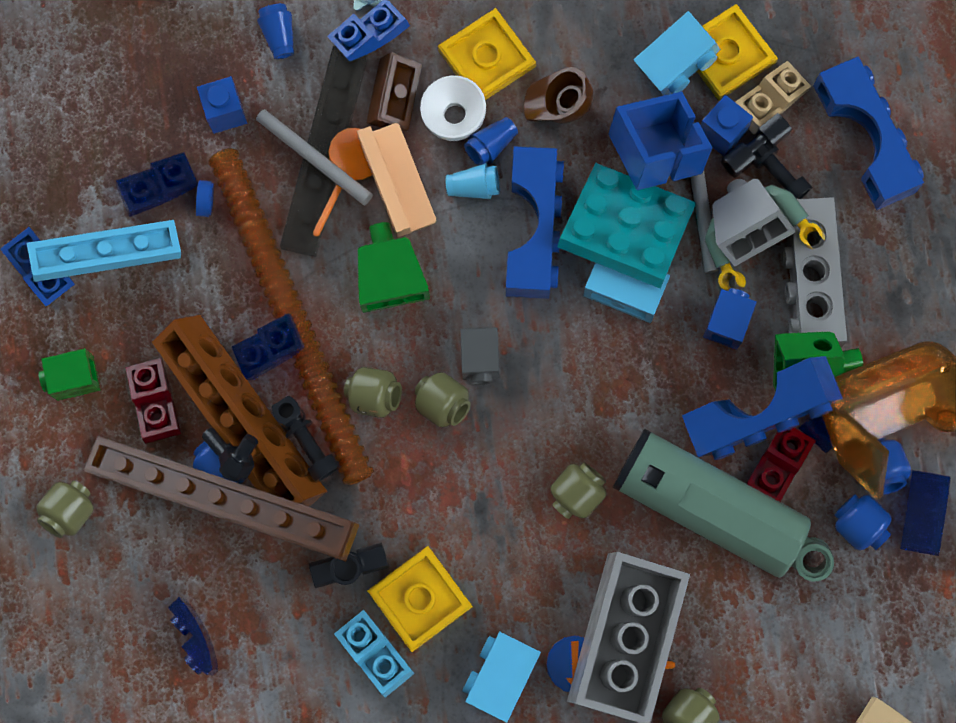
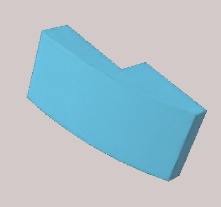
M362 610L334 633L354 661L362 668L385 698L415 674L365 610Z

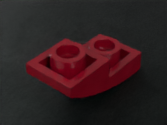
M158 358L125 367L131 400L136 406L141 437L144 443L147 444L180 435L181 430L163 360Z
M796 428L781 433L776 432L746 484L781 502L816 440Z

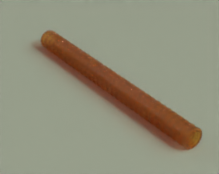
M232 148L218 151L209 159V166L214 168L212 172L214 177L218 178L216 182L218 187L222 188L221 194L226 198L225 204L231 208L229 213L231 217L235 218L233 222L235 227L239 228L238 234L239 237L243 238L242 244L248 248L246 253L248 257L252 258L250 263L252 267L256 268L254 271L255 275L261 278L259 284L260 287L265 288L263 294L266 298H269L268 306L274 308L272 315L274 318H278L276 325L278 328H282L280 332L281 337L287 339L285 346L287 349H291L289 356L291 359H295L293 363L294 368L300 370L298 377L300 380H304L302 387L304 390L309 391L306 396L308 400L313 401L311 408L313 411H317L316 420L322 422L320 429L321 432H326L327 434L324 436V439L331 444L329 451L330 453H335V458L341 466L338 472L344 475L342 482L344 485L359 483L374 473L373 467H368L367 465L370 461L369 457L363 455L365 448L363 445L359 446L358 442L361 439L359 435L354 434L356 427L354 424H350L352 417L350 414L345 413L347 406L345 403H341L343 399L342 394L336 392L338 385L336 382H332L334 375L332 372H328L329 363L323 361L325 354L323 351H319L321 347L320 342L314 340L316 333L310 330L312 323L310 320H306L308 316L306 310L301 309L303 307L302 300H297L299 296L298 290L293 289L295 283L292 279H289V270L284 269L286 262L284 259H280L282 256L281 250L276 249L278 244L276 239L272 238V229L267 228L269 222L263 218L265 216L264 210L259 208L261 204L259 199L255 198L256 192L255 189L251 188L252 182L247 178V170L243 169V161L238 159L240 154L237 149Z

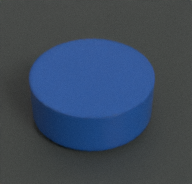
M199 180L196 196V216L210 217L213 209L214 183L212 181Z

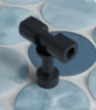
M779 113L758 128V136L747 145L741 142L726 154L721 161L723 167L733 178L738 177L752 164L757 169L765 166L783 188L790 191L796 199H802L813 188L803 176L796 180L775 156L779 151L776 145L786 138L792 130L789 123Z
M287 396L272 405V413L275 419L287 431L285 434L286 438L289 439L295 436L313 464L307 470L315 483L327 478L341 467L333 454L324 455L307 429L313 422L311 419H306L305 413L295 399Z
M382 542L357 549L356 553L350 551L346 562L328 557L309 563L315 588L334 583L349 585L354 583L361 573L366 575L389 568Z

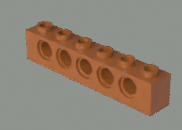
M201 315L174 319L152 341V344L211 427L217 431L226 443L232 444L233 447L238 446L246 434H250L258 440V444L251 454L255 467L248 476L257 490L308 507L327 492L321 482L315 483L307 470L310 466L291 440L286 438L284 430Z

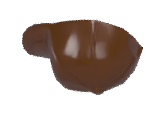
M576 67L558 70L530 85L524 99L525 118L528 121L534 122L552 121L561 124L574 122L590 110L593 103V87L585 73Z

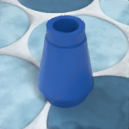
M282 3L261 8L258 11L260 18L257 19V22L273 53L274 59H284L293 56L295 53L293 49L292 13L287 11L286 4Z
M504 117L502 120L471 134L468 137V141L464 143L465 151L476 165L491 164L518 134V129L512 120Z

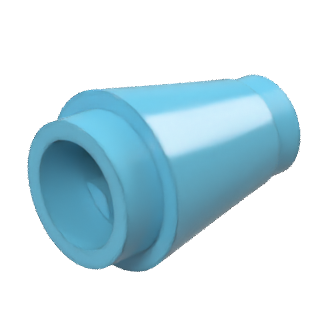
M485 163L446 175V190L449 197L491 199L492 195L500 194L497 166L488 167V164Z

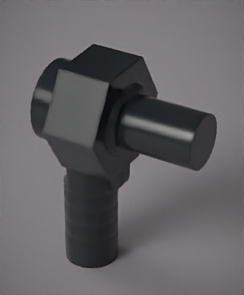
M214 428L207 429L203 433L202 438L213 452L219 456L220 473L231 481L248 478L255 467L251 454L257 446L258 440L254 436L246 434L240 444L233 447L232 444L226 443Z

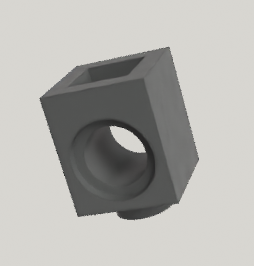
M498 327L460 329L463 380L470 379V384L474 385L492 383V378H499Z

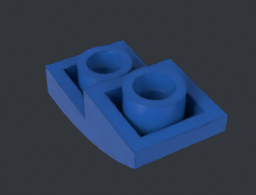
M382 0L361 19L355 14L351 15L327 37L348 61H352L382 47L401 34L410 25L389 0Z
M28 227L0 248V250L21 274L24 281L41 302L48 306L74 286L75 283L69 276L38 282L33 281L27 243L41 240Z

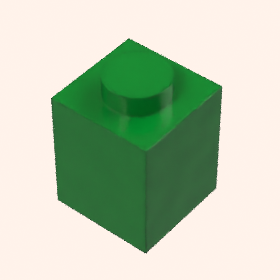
M85 348L41 359L43 370L39 371V381L42 390L48 392V395L57 401L101 391L94 356Z

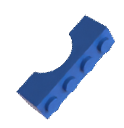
M858 56L819 73L813 87L829 117L837 116L852 119L863 126L870 135L874 146V158L872 164L862 176L861 181L876 210H879L915 194L924 184V174L918 161L912 160L906 149L907 140L903 131L900 128H896L890 118L891 110L888 102L884 97H879L874 87L875 80L872 71L868 66H863Z
M514 146L512 193L521 196L533 207L537 215L538 227L526 244L508 252L506 297L549 299L550 288L558 287L559 266L551 265L552 252L559 253L557 245L560 239V231H554L553 225L554 217L561 218L562 196L555 195L556 183H563L564 161H557L556 148Z
M826 356L810 357L777 372V387L773 400L763 412L756 416L741 411L729 399L708 403L682 415L697 456L712 455L714 460H719L734 454L733 446L744 442L745 446L748 447L766 440L765 433L776 428L777 432L781 433L799 426L798 418L809 414L810 418L813 419L833 411L831 404L842 400L843 397Z

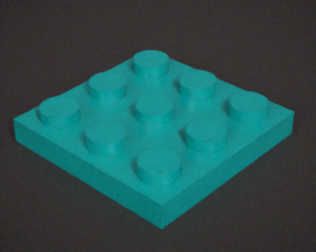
M595 163L560 236L557 247L661 289L696 202L656 186L636 190L629 175Z

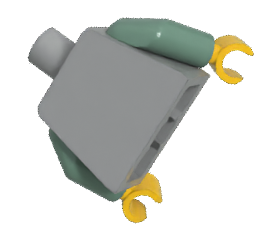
M736 179L729 183L727 186L728 194L716 200L712 205L713 218L710 221L705 236V243L715 267H720L722 271L719 275L718 283L722 289L727 291L731 288L729 280L732 276H735L739 287L744 288L746 285L744 275L733 270L730 262L735 267L794 234L796 232L794 226L797 225L799 227V237L807 248L813 249L807 241V235L812 231L818 232L821 238L825 240V235L817 224L808 222L806 218L809 215L790 191L774 185L764 187L758 179H752L749 182L743 179Z

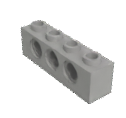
M834 197L797 199L809 215L806 218L808 222L817 224L825 235V240L821 238L818 232L812 231L810 234L815 237L817 245L812 246L813 249L807 248L799 237L800 229L797 225L794 226L796 232L786 237L787 247H783L782 261L784 269H789L790 282L786 283L785 296L787 304H792L793 318L789 319L788 331L789 333L832 332L835 334L840 347H842L847 342ZM803 269H815L819 273L820 280L816 282L808 280L803 274ZM806 304H818L823 311V317L816 318L811 316L807 312Z

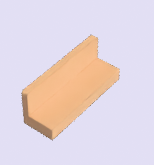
M394 123L372 131L371 126L358 130L357 135L396 237L399 238L435 224V214L400 125Z

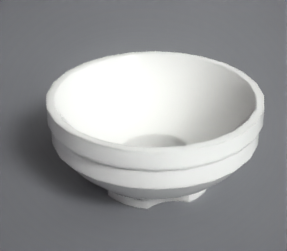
M451 75L434 81L426 89L421 100L420 110L422 119L432 134L447 141H459L470 137L471 134L479 130L485 118L486 102L481 89L475 82L462 76ZM452 106L463 108L466 112L463 121L457 124L446 121L445 112L448 108Z

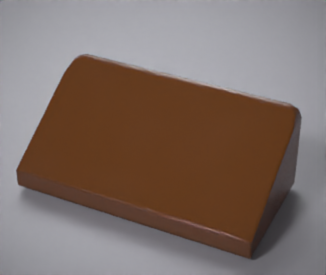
M392 52L380 58L366 121L367 124L386 127L398 123L402 131L409 130L422 64Z

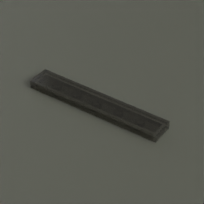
M333 46L307 142L328 159V150L332 139L337 133L351 126L368 61V54L348 61L336 46ZM304 158L280 248L281 250L316 257L323 229L318 237L313 235V231L334 190L335 182Z

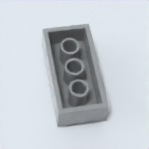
M620 552L608 553L567 702L636 723H651L690 574Z

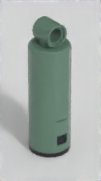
M646 429L642 431L612 488L775 577H783L791 566L797 569L799 575L804 579L812 582L821 581L832 573L834 558L828 544L820 538L808 537L811 528L810 518ZM810 551H818L824 555V560L817 567H809L803 563L804 556Z

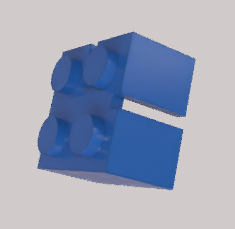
M682 91L618 106L615 109L608 135L636 190L665 184L669 176L673 181L701 175L704 171L712 146L700 123H693L696 116Z

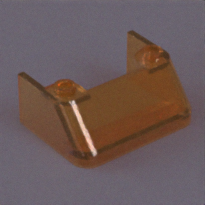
M925 341L835 377L843 399L831 404L833 411L822 415L839 464L877 500L883 497L889 450L878 439L922 420H926L934 428L942 432L956 431V356L939 343Z

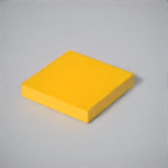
M737 4L702 26L715 40L721 50L716 54L718 56L717 60L704 71L698 69L697 73L718 101L724 95H729L776 64L778 60L777 56Z
M496 8L438 45L439 53L456 76H462L475 82L481 89L485 100L536 67L534 58Z
M429 546L367 590L412 653L473 608Z

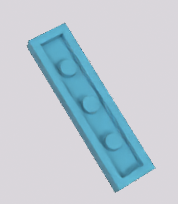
M174 220L27 243L34 282L181 258V249Z

